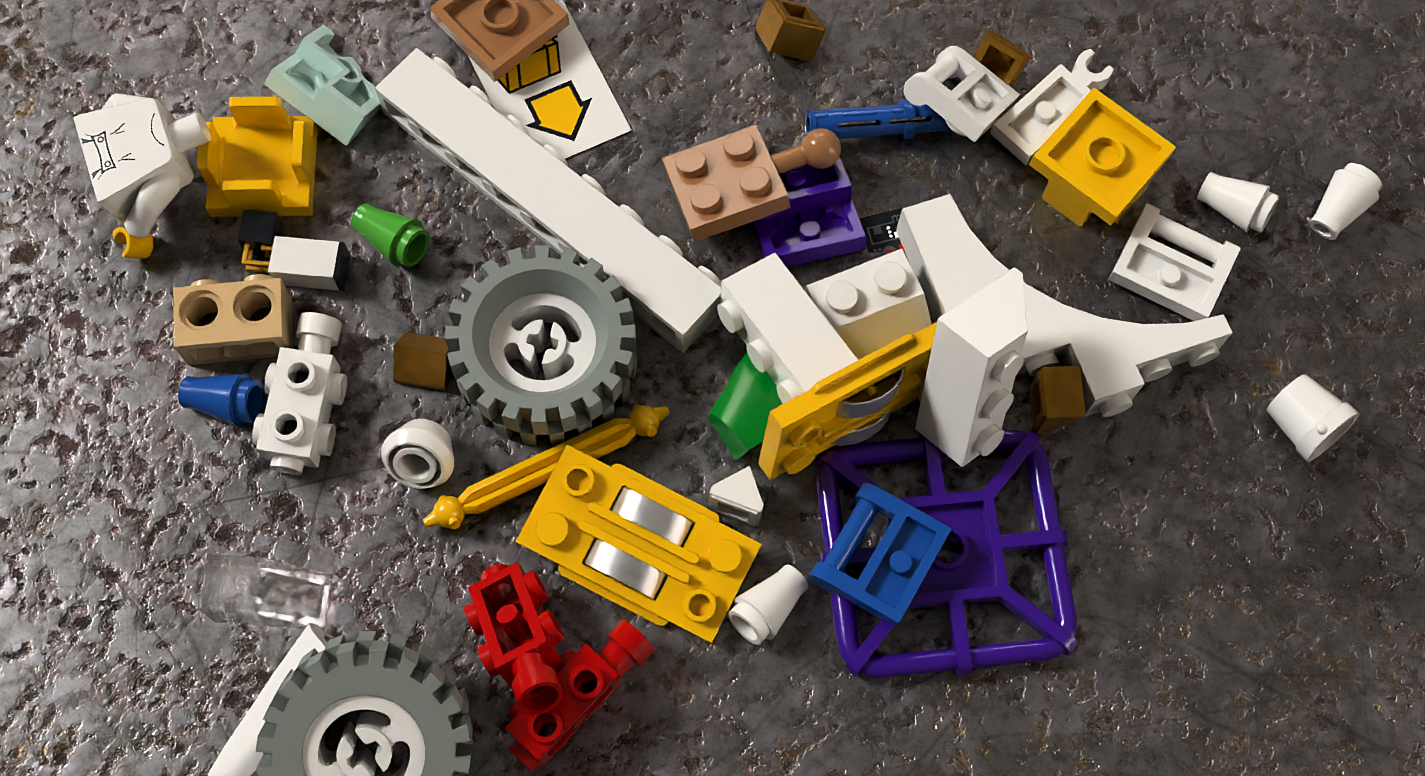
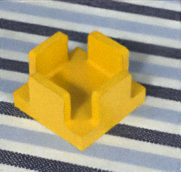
M1093 87L1033 155L1029 165L1048 179V184L1042 195L1043 200L1078 226H1082L1088 220L1090 214L1094 213L1111 226L1114 222L1118 224L1143 195L1155 174L1170 158L1176 146Z
M276 96L230 97L229 110L233 117H213V123L206 122L211 134V141L198 146L197 168L207 184L205 208L211 217H242L243 209L277 212L278 216H313L318 124L307 116L288 115L281 98Z

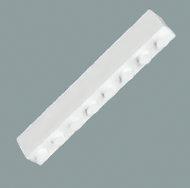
M416 48L375 87L378 100L385 115L547 245H550L557 253L562 256L564 247L578 251L579 263L583 268L590 258L602 264L604 281L612 275L615 276L622 285L623 300L629 298L633 314L682 353L688 349L719 315L717 306L720 304L721 281L712 271L704 266L696 268L684 259L681 249L670 238L664 235L657 237L644 227L643 220L633 209L624 204L618 207L605 196L604 189L595 179L587 174H583L580 177L568 167L567 161L558 150L548 144L542 147L530 137L527 128L516 117L508 115L505 118L495 110L492 102L483 91L473 85L467 88L458 81L454 71L441 58L434 57L431 59Z

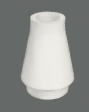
M1349 163L1344 169L1336 170L1316 214L1309 221L1310 227L1326 239H1336L1344 228L1379 200L1378 191L1382 187L1379 177L1370 169L1356 163Z
M1210 172L1199 191L1197 199L1207 203L1245 232L1253 229L1262 233L1274 212L1280 196L1269 192L1270 186L1228 178Z
M784 565L777 573L734 599V607L728 613L732 625L745 639L753 644L759 645L765 639H774L800 596L808 589L807 580L793 566Z

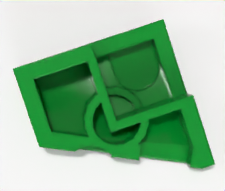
M747 351L742 360L736 365L729 377L730 381L726 388L717 398L707 415L735 460L763 444L769 413L771 410L782 405L777 393V385L766 371L762 373L755 368Z

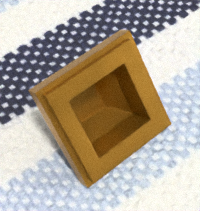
M989 29L974 53L973 58L1012 88L1031 54Z

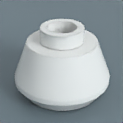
M414 419L392 432L385 439L381 448L382 461L388 472L395 480L411 488L425 489L439 486L449 479L454 469V455L450 435L441 425L431 420Z

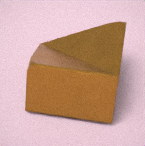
M766 0L755 26L757 33L769 52L806 61L814 57L826 32L824 26L809 5L789 0Z
M1041 367L1029 386L1033 427L1036 434H1045L1078 421L1084 417L1086 412L1081 367Z

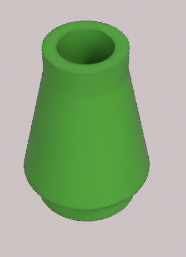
M368 203L359 206L351 219L352 230L361 234L394 266L404 265L412 267L423 258L428 249L430 235L428 231L423 229L422 223L417 219L381 210Z

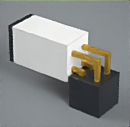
M243 209L237 240L244 250L241 264L246 265V271L269 273L274 278H281L285 286L345 290L350 254L344 242L282 237L284 225L277 212ZM253 255H264L265 258H270V262L253 260Z

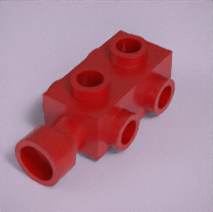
M517 561L509 566L506 564L492 565L482 573L481 581L468 587L473 602L464 606V612L470 626L477 636L484 634L486 643L477 647L479 657L492 678L500 674L510 686L517 705L523 713L529 715L546 713L555 708L561 702L564 695L556 670L565 666L557 643L565 639L563 632L553 613L549 609L546 611L543 609L542 603L549 600V596L535 570L525 573Z
M622 619L607 635L610 641L598 654L585 644L577 653L569 649L561 655L565 666L556 670L564 695L561 702L555 708L543 714L529 715L523 713L516 702L508 712L507 716L512 721L505 729L515 741L507 749L531 772L539 765L543 767L557 751L565 746L568 739L605 703V700L621 684L620 679L634 664L640 667L655 651V648L648 639L625 619ZM585 684L597 685L590 693L579 692ZM545 726H557L552 735L547 737L540 736V732Z

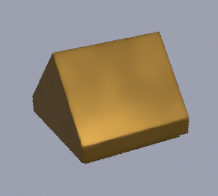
M405 332L394 344V383L446 391L451 366L447 353L450 352L445 338Z

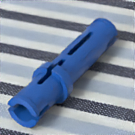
M907 99L899 100L897 105L818 111L807 110L805 117L806 134L817 128H825L834 132L839 139L899 135L901 139H912L915 133L954 132L947 125L946 120L927 104L916 106ZM925 117L924 119L889 121L890 119ZM875 120L873 123L838 125V123Z

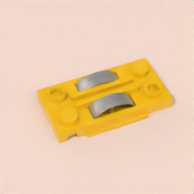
M937 322L915 334L908 333L818 381L807 392L771 410L758 465L769 480L786 471L790 475L800 472L814 460L815 455L833 445H852L869 439L881 430L891 413L917 399L921 402Z
M566 445L515 541L559 564V573L573 582L656 625L664 626L671 622L711 644L762 545L720 523L718 514L621 464H613L610 467L569 445Z

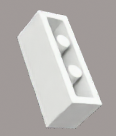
M776 253L722 280L720 304L717 306L719 317L729 332H737L745 342L748 356L755 368L762 373L766 371L777 385V393L782 404L807 392L818 381L858 361L854 353Z

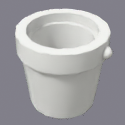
M1306 374L1299 376L1286 386L1266 409L1271 418L1296 446V452L1307 462L1314 460L1332 446L1359 417V412L1348 402H1342Z

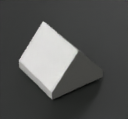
M748 466L712 485L709 492L708 507L711 511L755 527L759 526L762 517L763 502L751 468Z

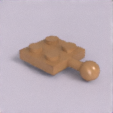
M439 0L429 7L432 19L494 82L569 25L568 14L554 0Z
M753 125L663 157L662 161L694 242L791 208L788 193L779 174L807 164L816 169L829 168L840 157L841 143L834 132L825 128H817L806 134L801 145L770 156L757 125Z

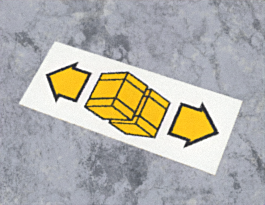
M554 0L568 14L569 25L496 82L470 57L469 59L494 109L505 118L508 115L516 117L527 128L533 140L542 147L546 144L551 145L566 159L632 130L564 1Z

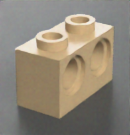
M256 274L247 276L243 281L221 283L217 280L202 279L191 283V286L173 288L174 348L188 365L278 357L280 347L294 349L292 297L281 278ZM271 308L270 313L264 319L250 321L252 315L257 310ZM218 313L212 323L206 326H198L200 319L206 314Z

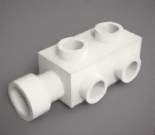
M315 312L301 313L296 331V337L300 339L298 350L280 347L277 363H271L267 369L265 392L269 396L265 413H259L255 419L252 440L253 444L257 445L256 450L265 460L271 461L270 468L277 472L301 475L304 466L318 468L321 455L330 456L336 437V427L334 424H328L333 404L342 405L347 389V376L340 373L341 367L335 357L330 355L331 347L338 345L342 322L334 317ZM297 371L309 373L308 378L304 382L295 383ZM295 420L297 422L296 430L289 435H283L285 422Z

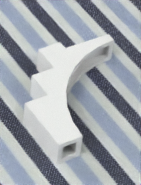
M951 194L902 209L896 230L910 265L924 291L927 306L934 323L937 322L939 317L1009 271L1007 267L989 252L969 228ZM1024 282L1028 332L1021 354L1024 357V362L1017 375L1029 372V375L1034 377L1041 367H1058L1059 364L1061 366H1080L1086 410L1084 417L1100 411L1103 417H1110L1132 407L1133 398L1145 383L1166 376L1173 370L1172 366L1189 362L1191 367H1196L1217 358L1221 354L1219 349L1233 332L1225 315L1176 324H1138L1101 318L1064 305Z

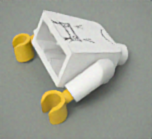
M116 93L108 99L102 109L77 115L73 119L97 202L121 222L125 221V227H117L113 231L114 241L119 244H126V248L122 252L123 258L146 259L153 250V237L150 232L156 220L180 189L191 183L194 177L187 151L210 142L211 134L206 122L198 112L176 121L175 117L157 99Z

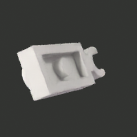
M1091 49L1083 51L1078 56L1072 73L1060 64L993 124L990 134L1026 166L1030 163L1038 149L1093 87L1101 90L1108 83L1114 70L1110 65L1101 73H1092L1086 68L1095 53Z

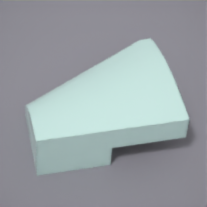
M323 24L303 38L296 53L271 70L264 85L347 146L367 125L381 105L375 91V86L364 78L361 68L352 57L338 56L331 48L329 43L335 34Z

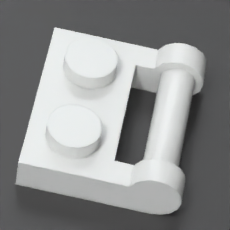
M958 46L945 48L937 56L936 63L926 72L915 73L904 85V95L911 104L916 106L927 104L946 120L951 130L959 135L967 136L974 143L1012 106L1020 95ZM959 77L962 80L952 91L942 84L948 78Z
M1146 203L1108 280L1193 321L1207 319L1241 247L1227 240L1224 244L1212 240L1160 215L1161 209ZM1149 233L1213 262L1212 267L1149 238Z

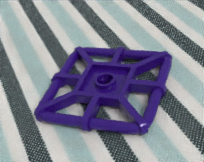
M1003 430V439L993 452L1009 450L1013 451V453L983 490L946 493L940 457L948 455L921 433L919 438L845 445L835 448L833 451L826 449L817 459L819 468L816 481L825 554L820 556L821 562H824L843 529L838 480L842 481L856 493L863 483H870L879 487L852 465L922 459L928 495L899 499L952 528L947 536L948 543L953 546L958 545L960 549L959 554L953 555L951 563L942 562L941 558L936 556L907 608L909 610L945 606L951 640L950 649L874 656L873 653L894 626L881 619L860 646L854 603L837 593L830 592L837 645L842 659L847 663L844 669L854 677L858 673L866 677L885 678L953 670L955 675L959 676L971 674L973 668L1041 662L1057 658L1062 654H1071L1078 642L1075 639L1077 618L1064 547H1067L1069 542L1067 531L1060 528L1049 460L1044 448L1039 443L1041 440L1040 436L1031 430L1028 434L1018 430ZM1026 460L1039 531L1000 535L994 499ZM885 517L886 530L892 521ZM876 547L856 549L843 573L850 576L849 569L865 567ZM1027 550L1043 551L1054 620L1008 585L1003 553ZM998 601L1042 635L1043 639L969 646L963 604Z

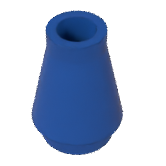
M247 373L199 378L187 376L180 384L178 400L183 408L194 409L233 425L242 426L246 422H255L257 415L262 413L265 392L263 384L258 380H253Z

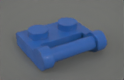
M863 483L854 497L857 505L824 562L818 561L815 564L809 578L821 588L837 593L890 625L897 627L952 528L870 483ZM876 514L884 515L892 521L859 579L856 580L843 573Z

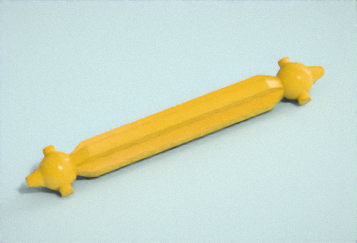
M635 405L629 418H614L468 486L458 498L441 495L435 503L433 511L423 519L426 527L442 526L453 530L458 529L465 518V514H481L547 483L566 445L598 459L626 446L636 434L643 437L655 436L660 422L670 411L667 406L653 408L649 405Z

